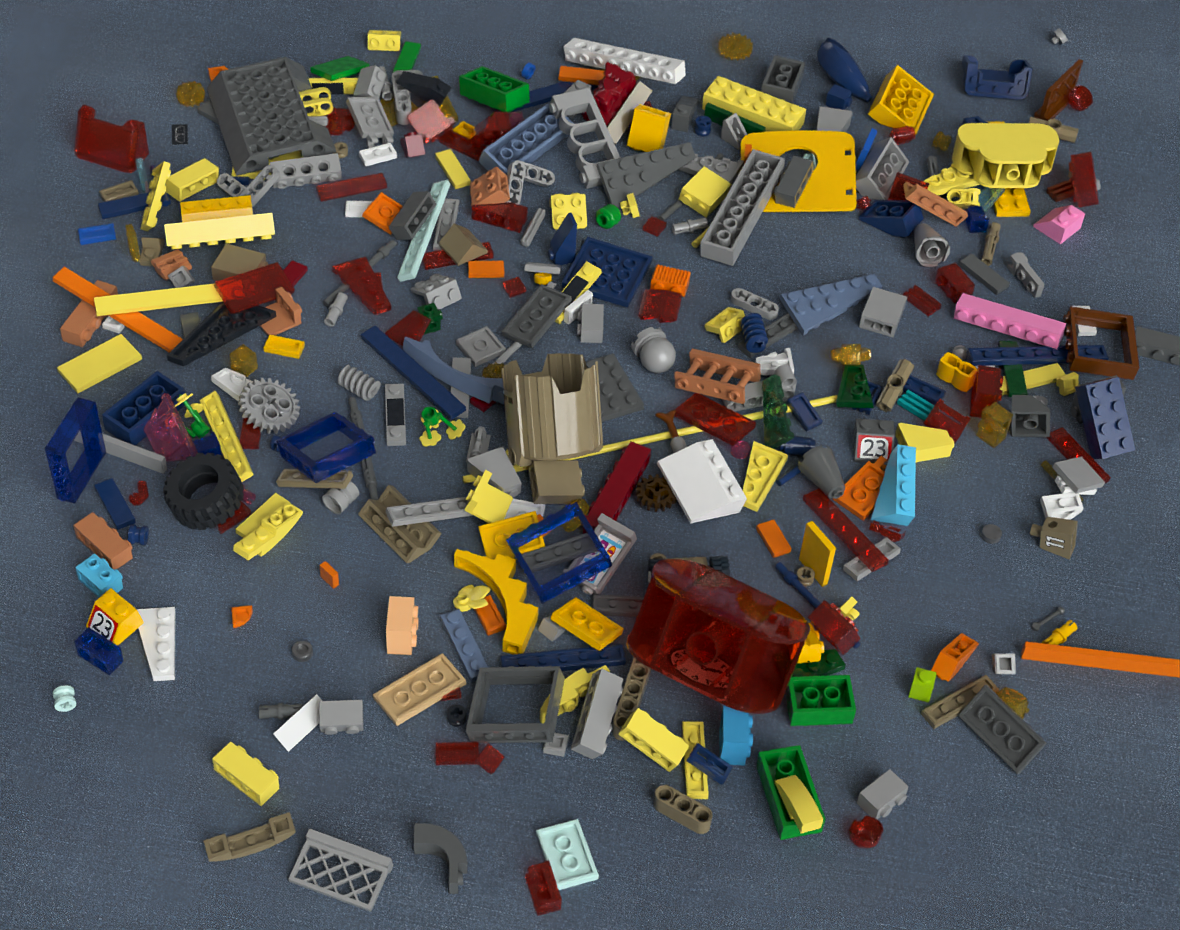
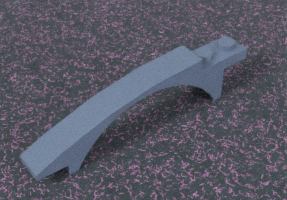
M408 337L404 338L403 350L434 377L484 402L490 403L494 400L504 404L502 378H484L458 371L438 358L431 347L430 341L424 340L421 343Z

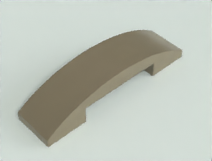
M290 812L268 819L269 824L230 837L222 834L204 840L209 862L225 861L251 855L268 849L291 837L296 831Z

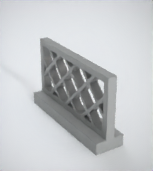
M309 828L306 835L307 840L288 881L371 912L386 877L393 868L392 859ZM312 847L319 850L321 856L308 861L306 854L309 848ZM332 856L339 857L341 864L329 869L325 859ZM323 860L326 870L314 875L310 866ZM353 863L358 864L361 872L349 876L346 866ZM306 867L309 868L311 877L304 880L296 878L299 870ZM343 868L347 878L334 883L331 873ZM372 871L382 873L378 881L369 883L366 874ZM329 875L332 884L324 888L318 886L316 879ZM364 875L367 886L355 890L351 881ZM349 882L353 892L346 895L339 894L336 887ZM370 890L372 897L369 903L366 904L359 901L357 894Z

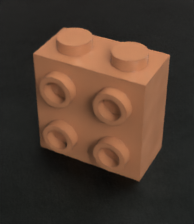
M497 166L470 183L471 206L474 211L479 212L482 216L510 200L508 177Z

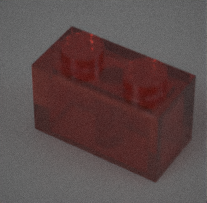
M956 262L941 267L937 271L936 284L954 304L958 302L963 293L973 295L975 284Z

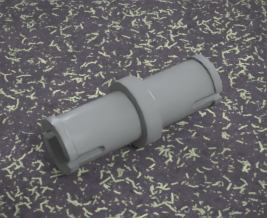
M706 217L692 221L688 219L686 222L672 224V227H674L672 231L674 235L685 232L693 233L694 230L708 228V222Z
M338 293L334 302L329 306V312L324 319V323L327 326H335L338 317L342 315L343 307L348 299L346 294Z

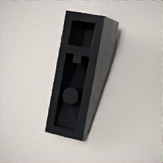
M406 71L402 72L396 82L437 109L440 108L452 88L438 78Z

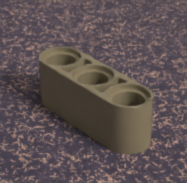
M661 785L656 789L654 807L658 812L698 834H704L710 830L713 815L708 807L668 785Z

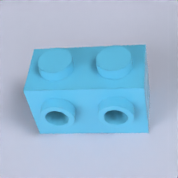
M95 553L75 567L78 580L99 598L110 588L116 593L123 589L121 573L117 569L113 570L104 558H99Z

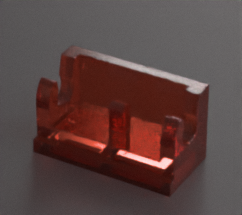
M549 860L528 867L529 873L525 874V879L537 916L561 910L562 898Z

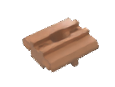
M179 249L151 260L155 271L165 280L170 279L168 275L181 266H186L188 270L192 269L188 258L184 257L183 252Z

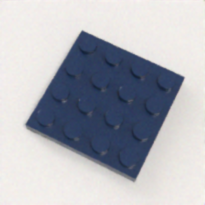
M587 237L562 281V288L567 286L587 261L600 268L602 272L588 289L593 293V297L628 308L652 263L653 256Z

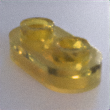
M575 499L571 502L561 521V526L566 532L576 530L580 526L584 515L589 511L590 507L585 499Z

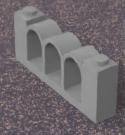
M590 88L552 96L549 110L554 114L555 119L559 118L558 124L561 131L569 135L567 146L571 152L577 154L575 163L581 172L579 175L581 183H584L586 189L603 185L596 167L598 163H589L582 156L599 151H604L607 158L606 161L618 159L620 156ZM586 112L590 121L573 124L567 121L565 117ZM595 131L598 141L580 143L576 141L574 136Z

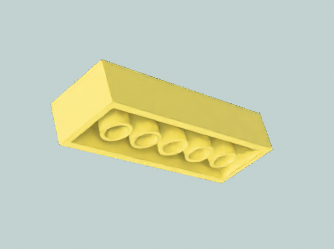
M717 76L703 95V110H705L707 103L713 104L766 127L765 132L799 131L804 125L805 108L724 77Z
M272 213L164 225L167 246L171 247L172 250L183 249L182 245H189L190 248L200 247V243H207V246L218 245V241H225V244L236 243V239H243V242L254 241V237L266 240L271 239V235H275Z

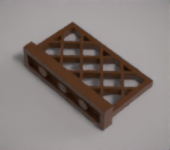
M1077 60L1046 91L1043 105L1035 112L1034 118L1046 121L1054 119L1080 93L1081 88L1077 87L1076 84L1083 60Z

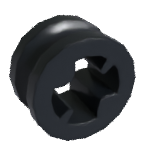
M461 705L449 707L447 711L448 723L456 727L463 725L466 721V710ZM454 713H459V718H454Z

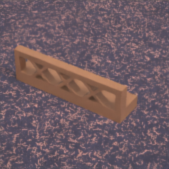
M908 182L903 184L907 200L957 227L968 217L967 211L918 184L912 185Z

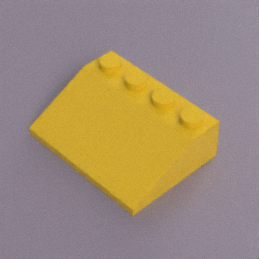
M896 65L885 76L868 115L882 125L915 135L934 93L899 65Z

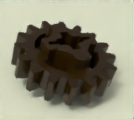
M658 474L655 477L648 475V479L643 477L641 482L637 483L636 501H641V507L646 505L648 511L653 508L654 512H657L658 509L664 512L665 507L670 509L672 504L676 503V497L664 476L659 478Z

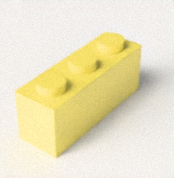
M204 158L169 176L165 182L166 193L180 202L217 183L219 168Z
M639 708L628 717L618 735L668 772L679 765L689 748V745L681 737L675 736L663 724L658 723L647 712Z
M230 742L212 758L214 770L260 806L279 790L278 775L273 770H267L263 767L257 758L250 757L240 745L236 746Z

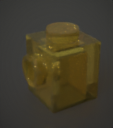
M244 344L230 353V365L233 371L247 377L258 369L256 353Z

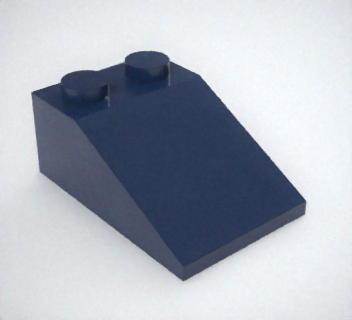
M874 200L859 216V220L892 236L908 237L924 219L921 207L904 200Z

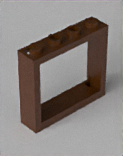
M1070 306L1067 314L1063 316V322L1066 323L1064 336L1067 339L1065 349L1068 350L1067 363H1069L1070 371L1110 377L1117 375L1119 378L1134 380L1140 367L1133 316ZM1075 324L1121 331L1124 363L1078 356Z

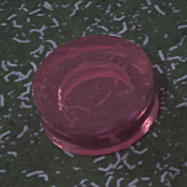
M737 440L732 443L731 454L734 457L743 459L749 455L750 445L746 441Z

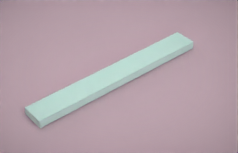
M448 180L436 182L432 185L430 194L437 205L411 240L397 277L400 282L415 279L450 187Z

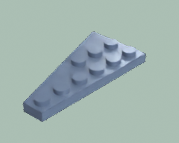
M875 274L784 293L781 294L780 300L804 336L812 328H818L824 321L828 322L847 311L850 306L854 307L859 301L868 299L872 288L882 289V284Z

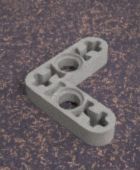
M517 160L510 163L507 177L510 198H512L514 204L509 200L503 204L505 208L510 210L518 207L521 201L524 181L547 187L554 183V174L550 170ZM529 169L534 171V178H531L529 176ZM511 181L517 183V189L512 188Z
M268 165L262 169L247 187L227 173H223L217 178V184L231 197L251 195L253 207L278 180L280 174L275 166ZM224 181H228L230 183V186L225 184ZM263 183V187L260 190H256V186ZM240 187L239 193L233 194L234 189Z

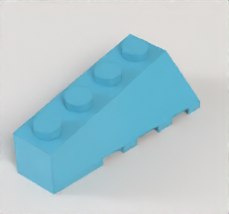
M897 444L891 452L870 520L908 526L915 517L916 447Z

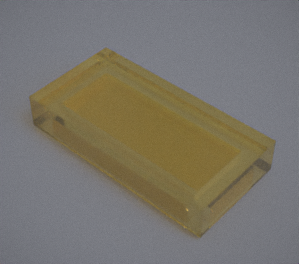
M128 224L125 229L129 251L133 261L139 262L140 252L137 235L133 225Z

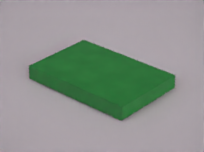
M346 56L312 66L311 73L334 81L360 73L362 68L369 67V63Z

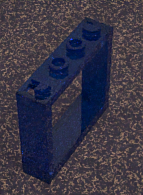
M77 397L45 447L57 499L63 502L66 501L73 504L77 502L106 455L96 402ZM79 431H81L85 450L70 472L66 452Z
M333 412L276 440L281 457L315 483L376 454L373 436L367 434L362 428L360 429L337 412ZM336 431L342 432L354 441L317 461L312 460L300 451V449Z
M577 502L566 505L559 512L546 516L544 520L533 523L527 529L514 533L510 538L506 539L509 549L541 604L612 566L610 556ZM578 517L598 550L599 555L540 586L518 548L565 522Z

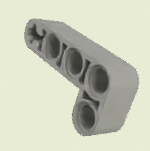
M400 70L392 73V95L396 121L401 125H408L411 122L410 91L396 82L403 71L423 75L419 70Z
M781 365L775 370L773 379L746 384L744 404L724 399L722 401L729 412L785 402L794 396L797 380L789 365Z

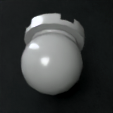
M653 327L644 329L637 335L638 339L635 343H631V349L637 357H640L642 365L648 371L660 374L668 371L673 366L676 351L672 343L666 339V335L660 327L658 329Z

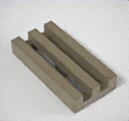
M130 180L100 190L99 194L102 200L107 202L139 195V192L133 181Z

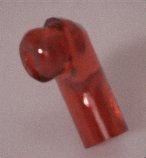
M139 481L137 483L138 493H133L134 496H129V501L132 505L139 506L149 497L146 481Z

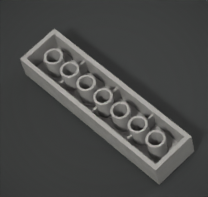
M755 149L752 150L701 240V257L731 266L734 265L772 196L775 186L778 185L782 173H784L785 158Z

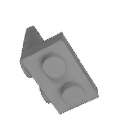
M434 274L426 281L417 282L411 288L412 293L424 296L426 305L435 303L437 309H442L462 299L456 279L440 274Z

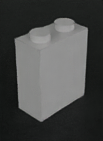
M873 287L862 313L859 328L894 337L905 308L907 296Z

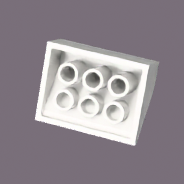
M713 439L696 442L657 462L690 524L740 513L747 500Z

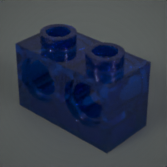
M89 627L74 641L78 656L109 676L124 662L121 647Z

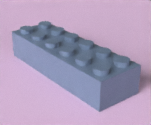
M548 103L485 148L479 163L488 171L497 166L507 175L510 163L519 160L531 164L569 135L562 132L559 128V118L555 119L554 114L549 110ZM565 117L567 121L573 123L568 117Z

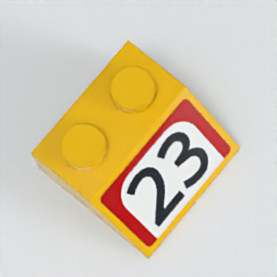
M110 588L95 601L86 628L110 649L114 650L144 622L137 609Z

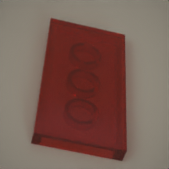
M278 262L214 283L215 289L231 314L275 300V289L283 287L290 294H293L295 291Z
M699 393L693 394L675 409V417L732 446L756 428L755 421Z

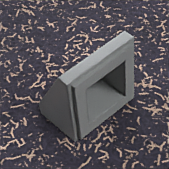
M181 266L168 275L175 288L186 287L195 282L186 266Z
M551 616L543 618L538 631L549 640L554 641L566 629L551 620Z
M992 654L995 674H1016L1015 654Z

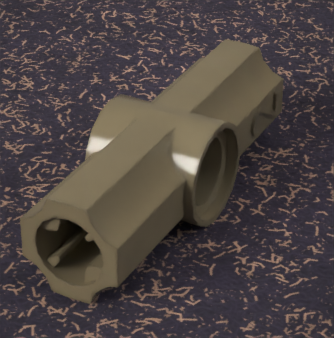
M1030 117L1029 123L1045 124L1052 127L1061 140L1073 143L1076 141L1079 129L1062 125L1057 119L1046 121Z
M906 359L899 360L892 375L888 377L887 384L876 403L880 410L891 412L914 369V365Z

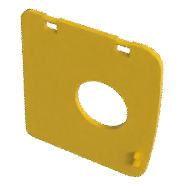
M773 131L750 133L742 138L741 160L743 161L745 144H752V150H760L761 152L779 157L792 149H804L814 154L818 161L817 167L813 170L795 208L775 203V195L772 194L763 212L853 211L856 209L855 141L851 134L837 131ZM845 151H851V155H845ZM846 190H852V195H846Z

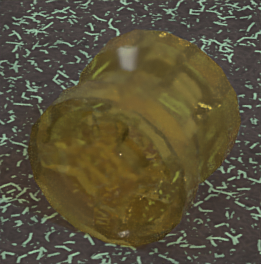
M939 131L932 145L946 151L951 144L952 136H946L942 131Z

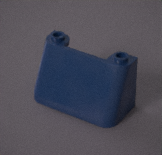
M963 55L964 90L968 95L1019 100L1028 96L1033 68L1027 60L1016 59L1012 61L1009 71L978 69V60L974 56Z

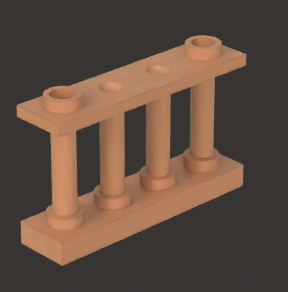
M692 348L689 352L690 368L686 373L675 372V388L744 404L745 386L748 381H760L761 365ZM697 369L706 371L703 377L694 375ZM714 373L723 375L720 381L711 379ZM731 377L741 379L737 385L728 383Z

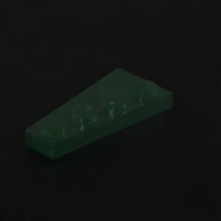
M772 375L762 381L765 446L775 449L795 437L789 428L791 421L786 415L788 410L787 404L783 403L782 399L784 392L780 376Z

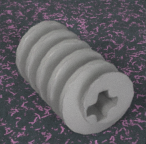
M349 364L341 370L338 376V384L345 387V389L350 390L366 401L372 399L380 389V381H375L373 377L369 378L368 374L363 375L361 370L357 371L356 367L351 368Z

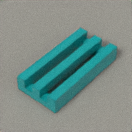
M907 390L906 394H903L902 398H899L897 401L899 406L927 423L938 413L939 409L910 390Z

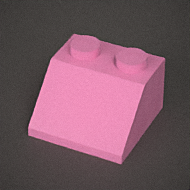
M1073 205L1054 208L1037 221L1033 227L1057 243L1062 244L1081 228L1085 213Z

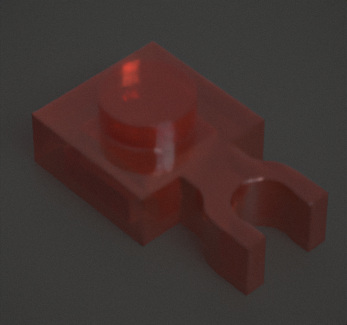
M876 520L871 522L869 530L881 533V535L886 536L892 542L902 540L906 533V530L889 524L885 525Z

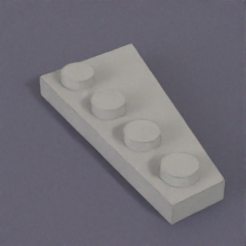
M695 154L696 158L679 170L696 175L705 166L732 184L743 168L744 161L738 160V162H733L729 158L719 160L713 159V156L698 157V154Z

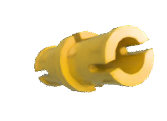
M1068 620L1060 628L1054 629L1053 633L1041 643L1052 645L1065 643L1067 637L1077 631L1076 623L1071 624L1072 620Z

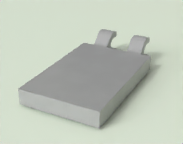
M348 97L346 104L361 138H367V147H375L374 143H378V138H382V145L393 143L394 131L379 98Z

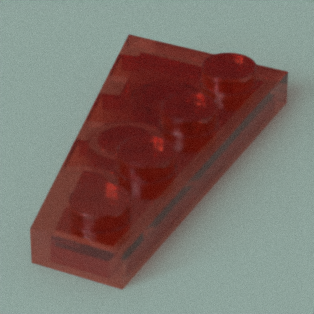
M366 256L332 266V271L341 277V281L347 284L351 291L361 298V302L374 315L391 310V304Z

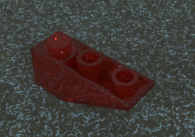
M515 203L472 205V219L520 233L527 221L528 207Z

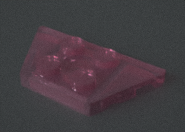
M164 393L161 396L163 400L160 406L154 409L151 419L144 427V431L155 453L165 456L166 462L183 460L189 456L194 457L198 454V451L170 395Z

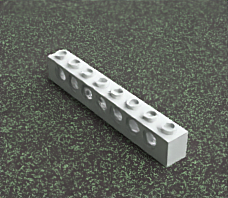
M573 38L564 46L565 61L602 69H605V64L609 62L617 64L624 71L632 72L635 76L677 84L686 75L684 60Z

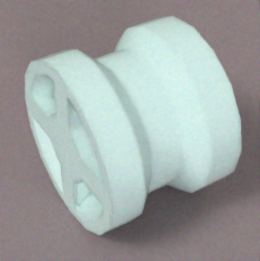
M65 685L53 690L54 707L57 711L66 712L76 707L73 687Z

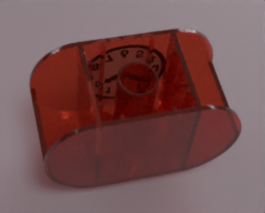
M665 559L657 562L653 567L652 578L634 627L628 635L626 645L631 655L645 666L727 707L746 713L764 714L775 711L781 705L809 635L810 626L807 620L790 605L718 570L693 561Z

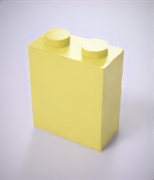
M704 166L682 188L678 200H681L684 204L707 217L726 198L732 184Z

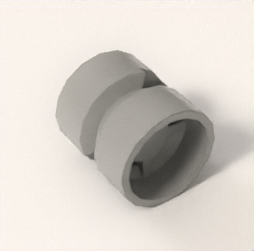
M350 481L346 489H329L322 496V500L331 512L341 514L359 496V490Z

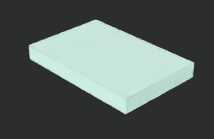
M578 819L536 830V836L556 891L599 878Z

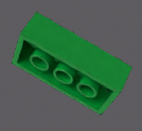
M484 66L459 76L460 95L478 101L480 104L498 109L503 113H509L530 102L528 83Z
M797 745L759 752L756 767L780 840L821 833L825 823V816L801 746ZM796 775L801 780L823 817L821 828L800 834L795 820L791 819L776 787L775 780Z

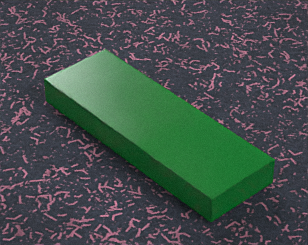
M405 41L393 72L412 70L421 50V44Z

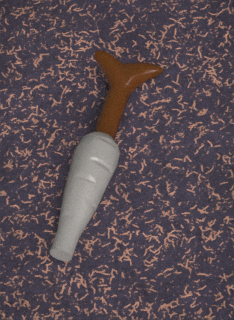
M676 410L669 411L666 414L658 412L655 416L667 424L672 437L670 445L673 453L686 448V442L682 437H679L673 421Z

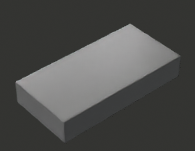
M526 262L525 271L560 274L561 266Z

